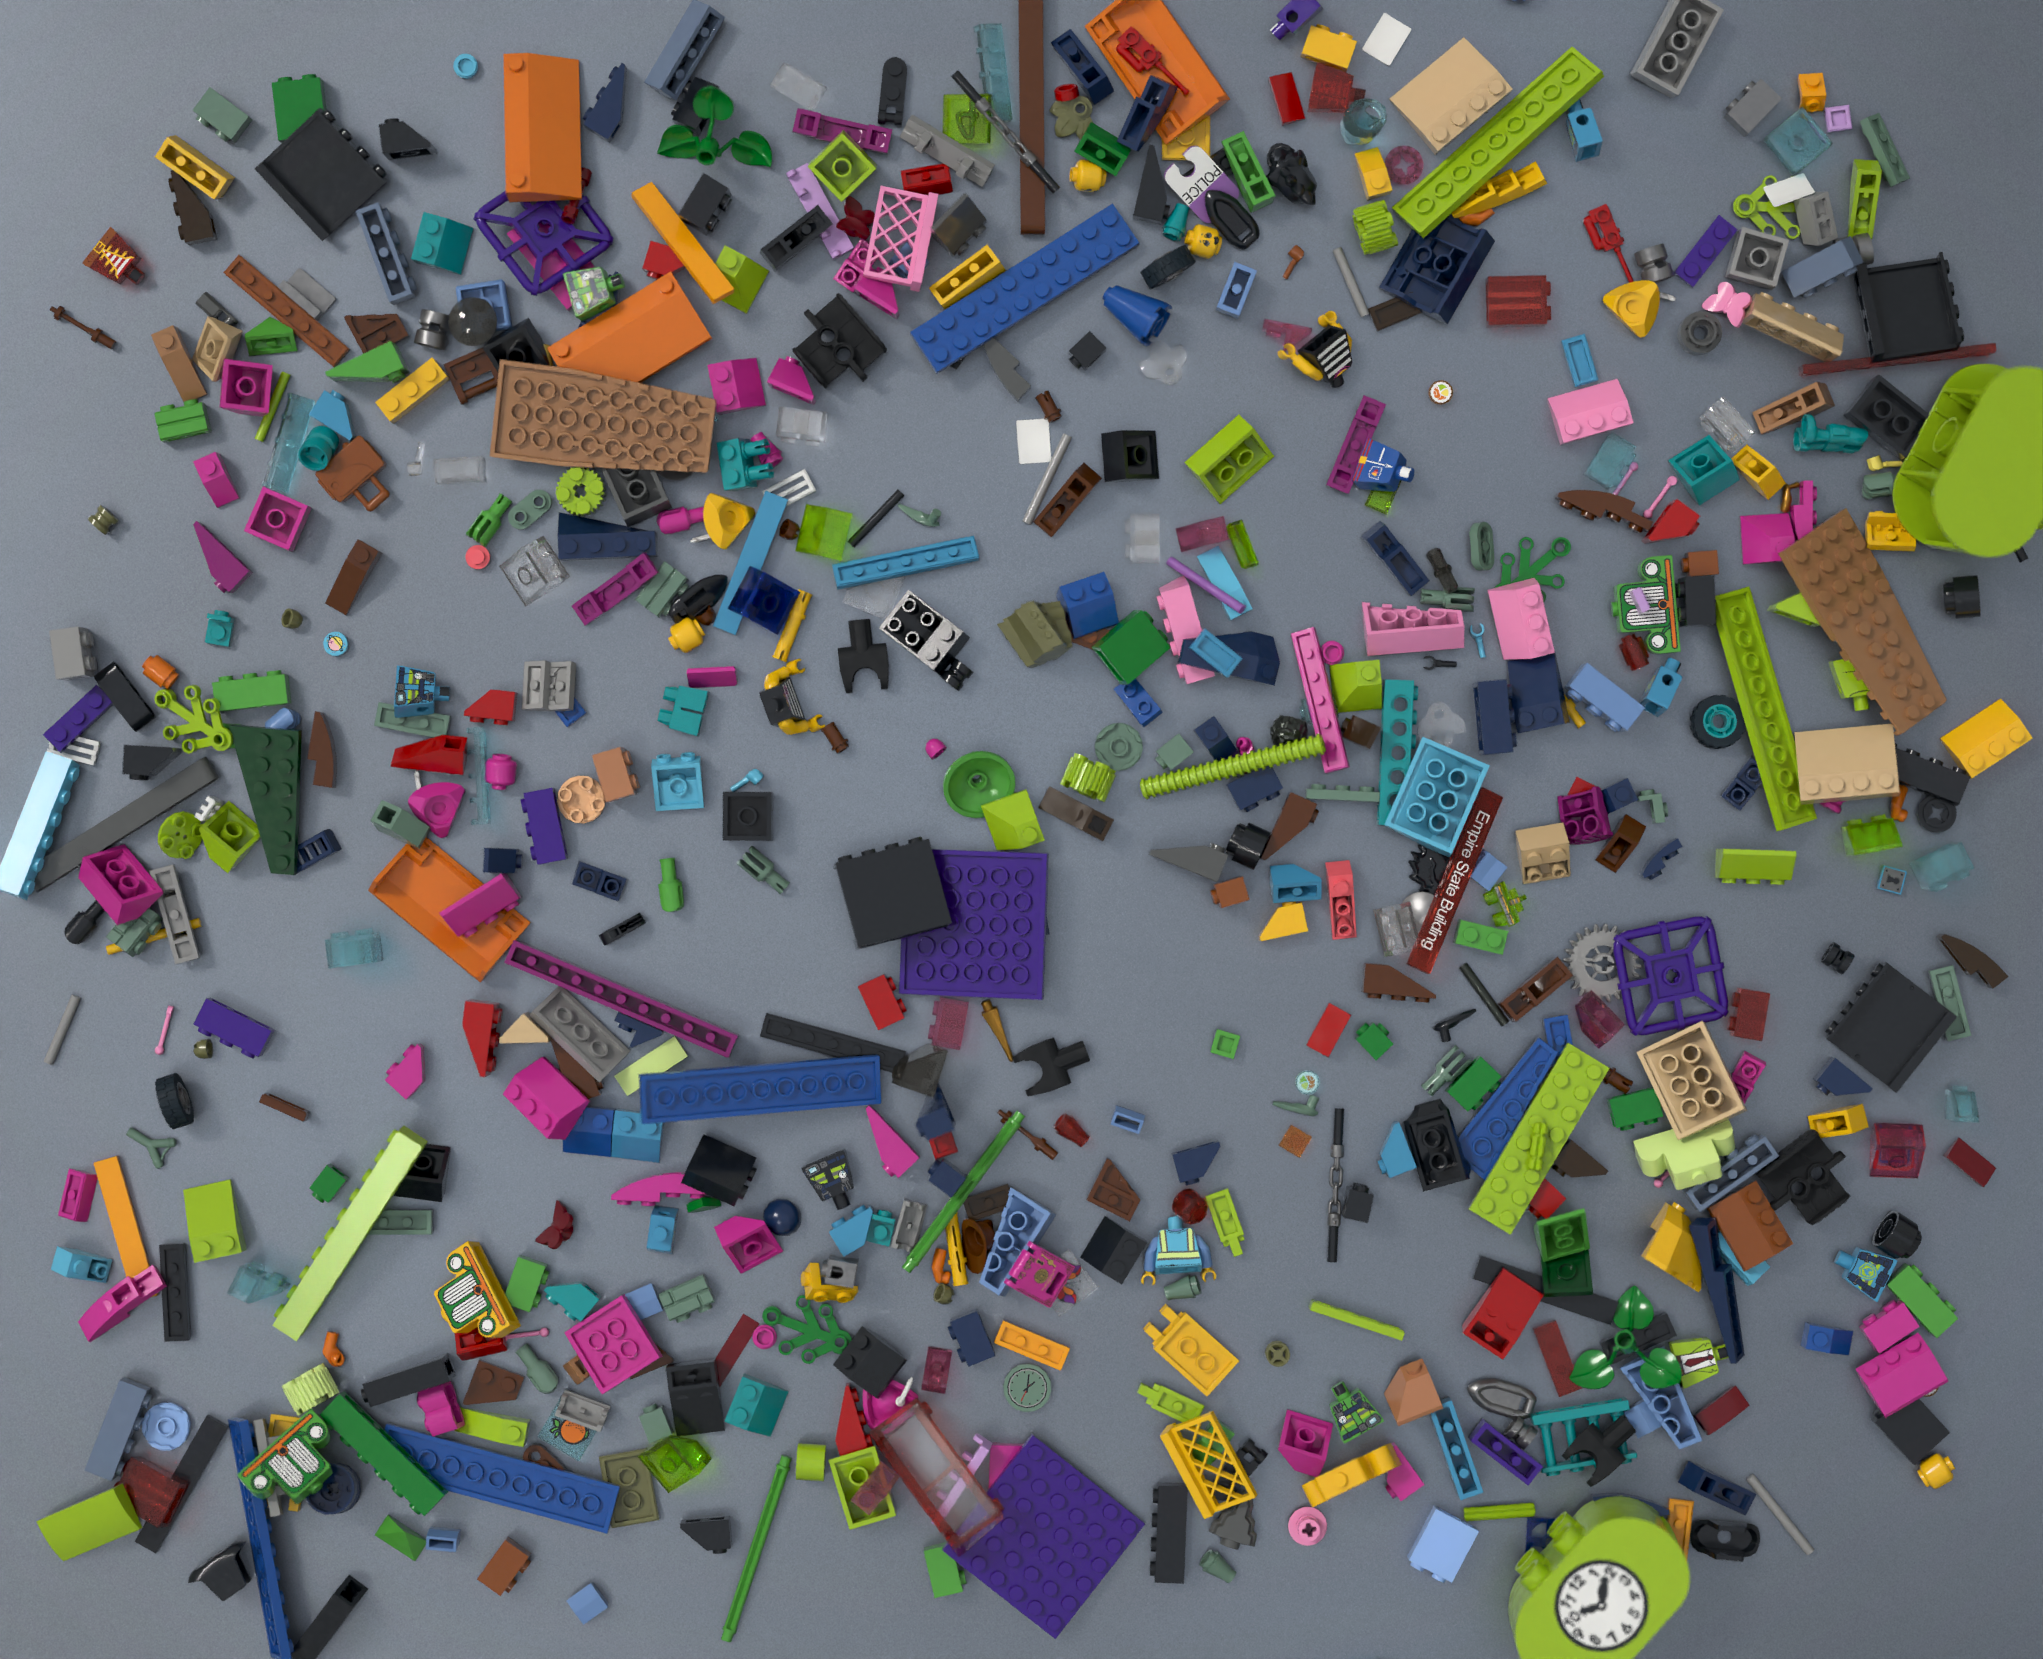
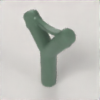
M132 1127L126 1133L128 1137L147 1148L156 1169L163 1167L162 1161L166 1152L171 1147L176 1146L175 1138L150 1139ZM157 1148H166L160 1157Z

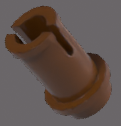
M1049 390L1035 397L1045 414L1044 419L1048 420L1049 423L1062 417L1060 414L1062 411L1057 408Z
M831 722L821 729L832 745V751H836L839 754L849 747L848 739H844L835 722Z
M1614 1067L1608 1070L1603 1079L1604 1084H1610L1623 1094H1626L1630 1090L1628 1086L1633 1084L1632 1080L1616 1072Z

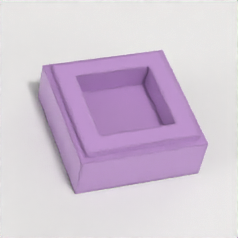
M1849 105L1824 108L1827 133L1852 129Z
M1639 587L1629 592L1639 614L1650 610L1642 588Z

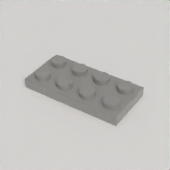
M560 986L529 1015L599 1083L630 1052L621 1041L565 988Z

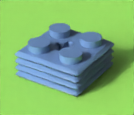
M502 279L456 287L462 333L464 335L507 330L512 327L506 285ZM482 302L490 306V309H487L485 314L478 310V307L482 306Z

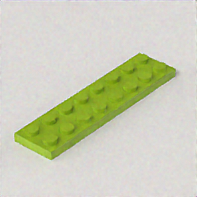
M1566 1043L1468 1210L1511 1235L1610 1069L1609 1067L1570 1043ZM1537 1122L1548 1124V1131L1545 1134L1544 1157L1541 1159L1543 1167L1540 1171L1531 1170L1528 1167L1529 1159L1532 1158L1530 1151L1532 1137L1535 1136V1132H1533L1534 1124Z

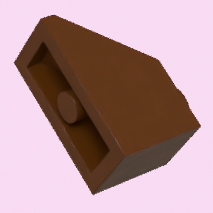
M1625 814L1614 828L1613 836L1606 841L1595 860L1616 873L1639 844L1646 826Z

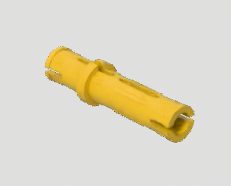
M798 589L791 609H788L787 613L789 616L772 657L780 658L781 661L787 662L802 619L805 620L806 618L804 614L813 594Z
M958 1212L945 1227L950 1257L948 1265H951L953 1286L969 1284L965 1267L967 1258L963 1254Z

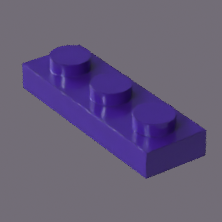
M1718 215L1674 271V275L1693 288L1738 229Z
M95 685L53 724L43 736L62 753L102 716L113 703Z

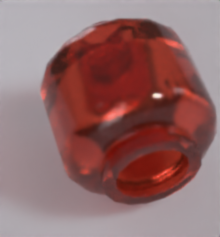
M1189 1188L1180 1191L1175 1196L1172 1210L1184 1223L1191 1225L1201 1222L1206 1217L1208 1204L1197 1191Z

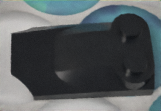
M1441 1098L1416 1105L1411 1116L1403 1122L1423 1192L1470 1179L1471 1167L1463 1156L1449 1108L1445 1106Z

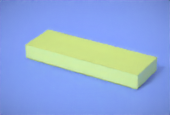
M674 1036L614 1077L628 1096L639 1089V1074L665 1072L686 1058L688 1054L676 1036Z

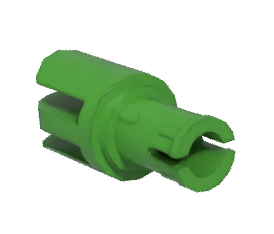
M499 493L489 510H482L467 530L466 535L486 547L502 525L500 518L509 505L512 504V501Z
M675 858L660 859L662 881L658 884L662 909L666 912L681 910L684 907L682 881H679L676 876Z

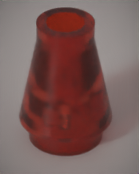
M1066 1113L1062 1114L1053 1125V1128L1057 1130L1056 1134L1072 1141L1079 1147H1082L1090 1137L1075 1118Z

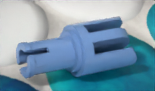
M282 708L265 722V727L295 729L300 724L301 717L294 710Z

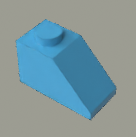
M324 390L309 415L352 441L356 436L349 406L343 402L345 397L334 390L331 393Z
M1295 864L1270 866V888L1273 903L1322 899V880L1320 877Z
M1395 1121L1392 1123L1380 1150L1381 1160L1377 1161L1381 1173H1387L1389 1178L1417 1168L1400 1123Z

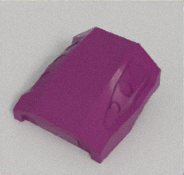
M1595 786L1587 791L1557 796L1560 821L1564 824L1570 845L1594 843L1610 839L1613 836L1600 787Z

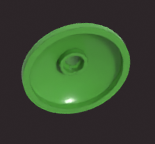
M987 751L971 752L958 758L948 768L943 780V792L949 806L957 813L970 818L985 817L981 805L1011 795L1015 790V776L1009 763L1001 756ZM975 775H980L979 778L973 779Z

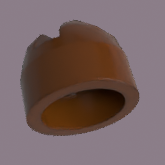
M786 519L780 527L779 535L787 540H794L799 536L796 532H800V527L796 522Z
M708 605L706 612L700 616H695V618L702 625L708 626L710 623L715 622L716 613Z

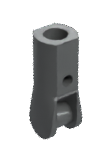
M208 292L203 293L196 301V305L209 317L217 319L224 312L227 315L223 320L224 323L231 326L234 323H238L237 319Z

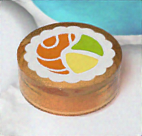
M1443 380L1434 382L1428 390L1429 399L1436 405L1448 403L1453 396L1452 386Z

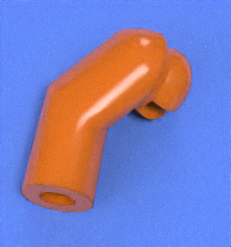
M1490 208L1458 218L1464 224L1479 226L1495 213Z
M1899 785V796L1892 797L1890 816L1894 821L1904 822L1908 812L1901 808L1908 788L1904 785Z
M940 1248L935 1249L931 1267L935 1281L938 1284H948L951 1273L943 1271L947 1251Z
M327 1331L322 1353L332 1366L340 1367L344 1364L345 1358L336 1346L339 1334Z

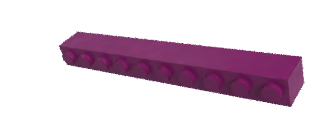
M519 940L513 941L504 962L726 1058L730 1057L739 1037V1034Z

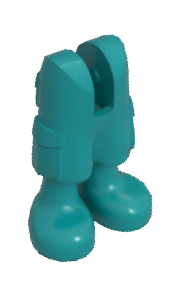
M1804 414L1801 427H1796L1794 430L1793 446L1795 451L1799 452L1821 450L1822 452L1853 454L1854 452H1859L1868 438V431L1863 428L1848 427L1847 425L1827 424L1826 430L1820 429L1816 425L1814 416Z

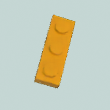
M1005 1320L1002 1321L994 1343L1060 1371L1070 1350L1068 1346Z

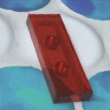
M1556 1320L1532 1328L1558 1396L1561 1397L1582 1389L1569 1378L1574 1367Z

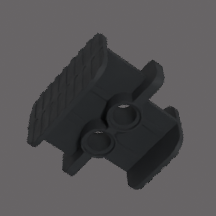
M839 293L816 315H813L809 309L804 312V315L817 330L800 345L792 349L800 362L803 363L824 388H827V385L848 367L864 382L868 377L863 370L883 352L887 351L885 344L881 342L879 337L874 334V331L869 328L867 323L860 318L853 307ZM830 330L834 332L835 337L831 342L821 340V335L824 331ZM845 348L851 352L848 360L841 361L837 358V353L840 349Z
M1813 1129L1806 1131L1793 1140L1791 1144L1780 1150L1778 1153L1779 1157L1755 1173L1775 1198L1770 1202L1774 1211L1791 1199L1810 1225L1822 1221L1823 1218H1826L1850 1198L1849 1193L1844 1190L1830 1171L1831 1168L1841 1162L1846 1156L1842 1151L1832 1154L1819 1137L1818 1132ZM1815 1167H1820L1822 1169V1176L1817 1180H1813L1811 1177L1812 1170ZM1795 1182H1801L1803 1185V1190L1799 1194H1793L1792 1185Z

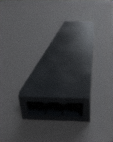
M445 1353L366 1381L362 1384L361 1394L364 1402H369L370 1407L444 1384L451 1381L456 1375L449 1355Z
M348 1575L294 1646L291 1658L316 1659L367 1592L368 1588Z

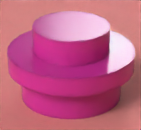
M1328 641L1321 647L1324 663L1328 665L1338 664L1344 657V649L1336 641Z
M760 1325L754 1330L752 1338L758 1348L768 1349L775 1344L777 1334L773 1327Z

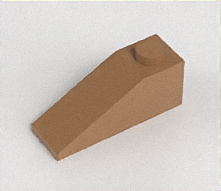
M172 325L151 334L159 355L183 402L208 395L179 329Z
M1815 382L1752 413L1760 433L1763 435L1801 421L1804 414L1815 416L1834 407L1835 404L1827 385Z

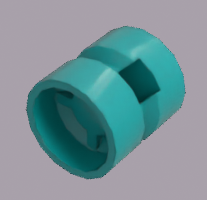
M325 426L314 427L298 452L302 465L313 471L324 469L339 446L337 434Z

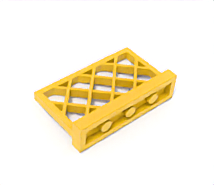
M1213 1411L1177 1425L1176 1423L1167 1425L1160 1434L1161 1440L1204 1519L1212 1517L1215 1512L1254 1499L1258 1495ZM1210 1420L1214 1428L1213 1433L1200 1429L1201 1423ZM1187 1429L1194 1432L1192 1441L1183 1438L1180 1430ZM1198 1434L1210 1439L1208 1448L1195 1443ZM1214 1441L1223 1445L1225 1449L1224 1454L1211 1449ZM1193 1448L1206 1453L1203 1462L1194 1458L1192 1454ZM1209 1455L1221 1460L1219 1469L1207 1464ZM1225 1462L1234 1465L1236 1469L1235 1475L1222 1470ZM1204 1469L1217 1474L1214 1483L1205 1479L1203 1475ZM1220 1476L1233 1481L1230 1489L1218 1485ZM1238 1483L1245 1486L1248 1493L1242 1495L1233 1491L1235 1484ZM1216 1490L1228 1495L1225 1502L1218 1503L1214 1496Z

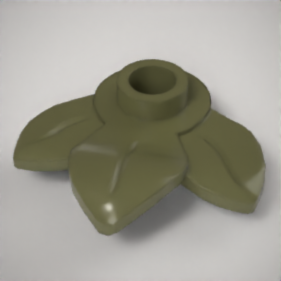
M1078 96L1073 100L1055 101L1049 111L1058 117L1055 124L1057 137H1066L1075 132L1078 138L1081 139L1090 122L1093 123L1090 117L1093 107L1087 97ZM1083 104L1085 106L1084 112H1077L1076 105Z

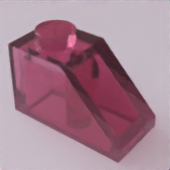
M1224 516L1176 528L1181 552L1229 541Z
M1592 990L1575 1005L1582 1032L1598 1049L1611 1040L1625 1025Z

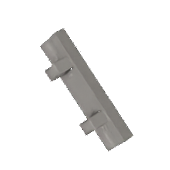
M911 115L900 135L902 139L914 145L916 151L921 154L923 152L929 154L957 171L955 174L962 179L966 177L981 187L984 186L995 164L914 115Z
M172 864L149 871L151 877L163 890V895L157 900L175 964L200 958L175 865Z
M266 1419L253 1421L259 1454L281 1436L269 1437ZM277 1484L275 1485L274 1493L267 1498L271 1517L284 1515L280 1495L286 1493Z

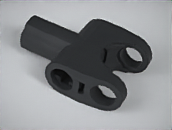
M870 619L848 621L851 647L838 648L840 673L846 693H853L852 682L857 671L863 668L874 670L877 673L878 679H880L881 690L888 689L889 663L886 643L873 644Z
M1054 1037L1034 1044L1012 1057L1014 1063L1031 1060L1037 1062L1042 1068V1078L1035 1086L1025 1090L1027 1096L1050 1092L1072 1083L1067 1070L1090 1061L1083 1041L1059 1050Z
M1620 1416L1603 1432L1592 1423L1577 1436L1563 1453L1562 1457L1567 1460L1572 1455L1575 1456L1578 1453L1591 1455L1595 1460L1596 1468L1592 1477L1586 1483L1592 1487L1609 1476L1626 1460L1618 1448L1636 1430L1623 1416Z

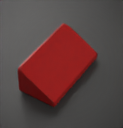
M1292 72L1269 77V84L1282 126L1304 120L1305 115Z
M945 164L901 171L903 189L905 191L928 195L929 192L939 195L953 192L950 170Z
M1329 1003L1306 1045L1329 1057L1351 1014Z
M478 1327L469 1333H455L456 1351L462 1361L508 1350L505 1337H484L480 1334Z

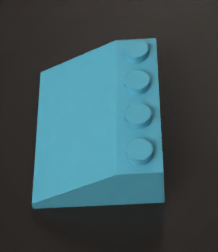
M1422 737L1384 826L1428 849L1450 857L1490 765Z

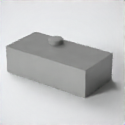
M1669 0L1630 75L1669 98L1678 96L1724 9L1708 0Z

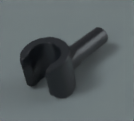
M1432 656L1424 657V659H1432L1434 662L1432 667H1423L1426 670H1433L1435 667H1457V661L1436 660Z

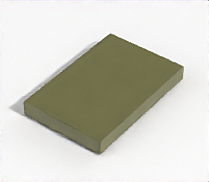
M647 1447L599 1456L603 1481L621 1485L611 1521V1528L659 1520Z

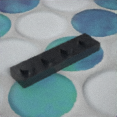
M185 1243L160 1244L161 1276L167 1287L162 1289L164 1342L190 1340Z

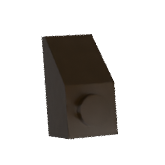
M1352 715L1350 719L1345 718L1340 727V730L1343 732L1342 738L1365 750L1371 749L1381 727L1355 715Z
M1569 1138L1555 1159V1165L1552 1167L1562 1177L1567 1174L1571 1178L1606 1175L1608 1173L1606 1168Z

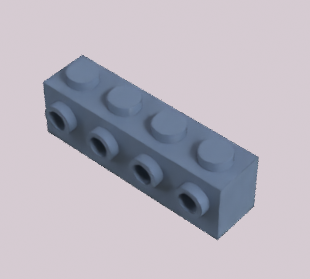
M692 0L644 83L658 93L676 101L725 17L711 6L697 0Z
M375 203L356 210L389 302L392 305H396L416 297L414 290H417L413 276L408 277L405 269L409 267L404 253H399L397 247L400 244L399 237L395 230L391 231L388 223L392 221L388 208L383 209L380 203Z
M1754 1134L1744 1141L1745 1146L1739 1150L1735 1148L1729 1155L1724 1156L1726 1159L1720 1163L1722 1170L1721 1178L1682 1189L1695 1210L1701 1212L1779 1157L1766 1136Z
M126 1377L119 1380L84 1471L110 1481L122 1475L126 1465L123 1459L126 1453L129 1454L135 1442V1440H132L134 1431H139L143 1422V1418L140 1417L143 1408H148L152 1399V1395L149 1394L151 1387Z

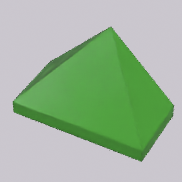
M272 317L267 318L245 334L249 356L298 350L293 329Z
M389 1514L375 1533V1536L413 1561H416L426 1545V1538Z

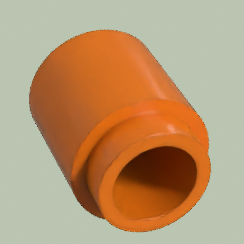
M156 655L154 658L149 656L142 665L144 668L143 674L159 687H165L167 690L180 675L176 672V668L159 655Z

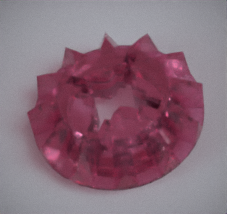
M1398 146L1392 149L1385 159L1389 179L1397 184L1408 185L1416 181L1423 171V159L1420 153L1410 146ZM1401 155L1406 163L1414 162V164L1407 167V175H1405L1401 168H1394L1400 164Z

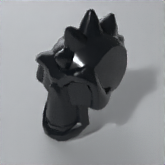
M1283 143L1272 145L1267 153V163L1270 171L1266 177L1270 185L1277 187L1294 204L1302 202L1307 205H1315L1317 182L1308 168L1304 152L1302 150L1295 152L1293 148Z

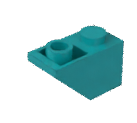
M583 1281L549 1284L543 1290L547 1293L545 1297L554 1305L559 1303L566 1309L564 1313L573 1321L578 1319L580 1322L601 1298L599 1294Z

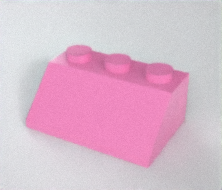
M1618 379L1547 398L1560 445L1627 427L1634 423L1627 398Z
M1535 578L1487 590L1504 660L1533 659L1555 653L1540 584Z

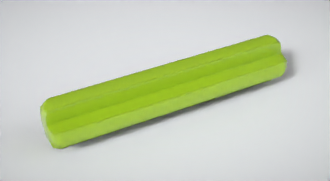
M1533 1503L1466 1507L1463 1510L1465 1521L1534 1517L1535 1505Z

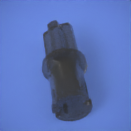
M1440 548L1430 550L1426 556L1434 569V576L1439 578L1447 594L1456 592L1458 584L1451 572V565L1447 564Z

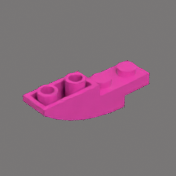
M1813 481L1799 482V505L1790 506V520L1795 541L1813 530V525H1816L1817 512L1813 511V501L1817 499V487L1813 486Z
M672 1172L648 1176L634 1181L611 1195V1200H617L618 1205H631V1201H641L642 1206H656V1202L662 1200V1192L666 1193V1197H680V1193L690 1194V1198L697 1199L704 1197L705 1193L681 1183L685 1172Z
M151 1265L133 1278L127 1276L101 1296L83 1314L78 1323L88 1342H92L130 1316L129 1311L167 1287L156 1266Z

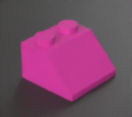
M757 358L729 360L707 365L713 396L717 400L716 411L718 415L766 406Z
M224 359L219 408L238 414L260 417L268 414L273 365Z

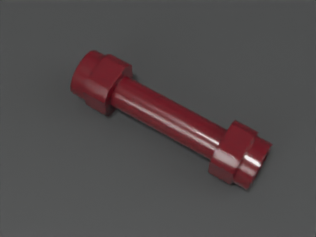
M581 167L583 194L585 186L589 184L592 172L587 168ZM570 200L569 204L565 205L561 216L563 222L567 224L575 223L579 212L577 208L580 200Z

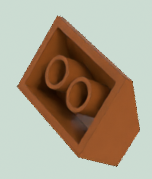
M1757 1181L1744 1185L1707 1208L1712 1218H1716L1717 1227L1743 1271H1747L1793 1244Z

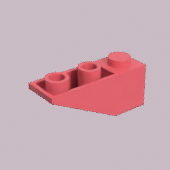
M1350 861L1326 862L1332 939L1355 938L1357 933L1353 873Z

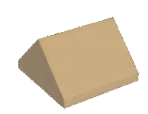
M207 316L192 360L212 381L217 382L222 378L224 359L233 360L243 331Z
M526 1012L499 1038V1043L550 1042L551 1036L529 1016V1012Z

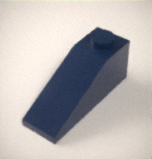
M1071 29L1051 42L1058 55L1094 105L1114 92L1106 73Z
M1688 1461L1678 1483L1691 1491L1745 1516L1756 1496V1493L1691 1461Z

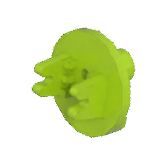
M185 811L174 813L167 817L160 826L158 844L161 850L169 857L188 859L192 857L195 850L201 844L202 836L199 828L202 826V823L192 813Z

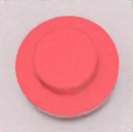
M474 545L466 552V562L473 569H483L490 561L489 551L481 545Z

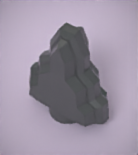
M1243 1489L1239 1494L1244 1495L1248 1492ZM1253 1499L1223 1510L1219 1519L1213 1520L1209 1532L1221 1537L1220 1544L1236 1550L1239 1549L1240 1544L1255 1547L1257 1534L1254 1532L1255 1520L1251 1516L1254 1506Z

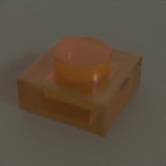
M1290 1124L1278 1145L1300 1158L1312 1137Z

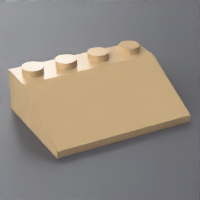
M1463 37L1389 100L1436 155L1508 96L1513 89L1497 69Z
M1764 292L1752 295V303L1745 310L1743 324L1825 363L1841 355L1844 334L1838 332V327L1826 323V325L1818 323L1815 316L1808 313L1799 314L1795 312L1796 308L1784 302L1780 305L1773 301L1774 298Z
M1882 724L1794 732L1801 805L1899 796L1893 725Z
M1705 1022L1696 1023L1637 1052L1678 1140L1748 1111Z

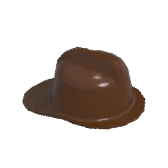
M967 1218L962 1223V1248L964 1257L967 1258L965 1264L975 1274L983 1272L987 1254L991 1251L995 1241L993 1240L995 1236L993 1222L988 1219L975 1222L973 1219Z

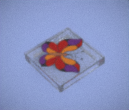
M1070 1248L1059 1256L1075 1266L1052 1304L1059 1317L1098 1289V1286Z

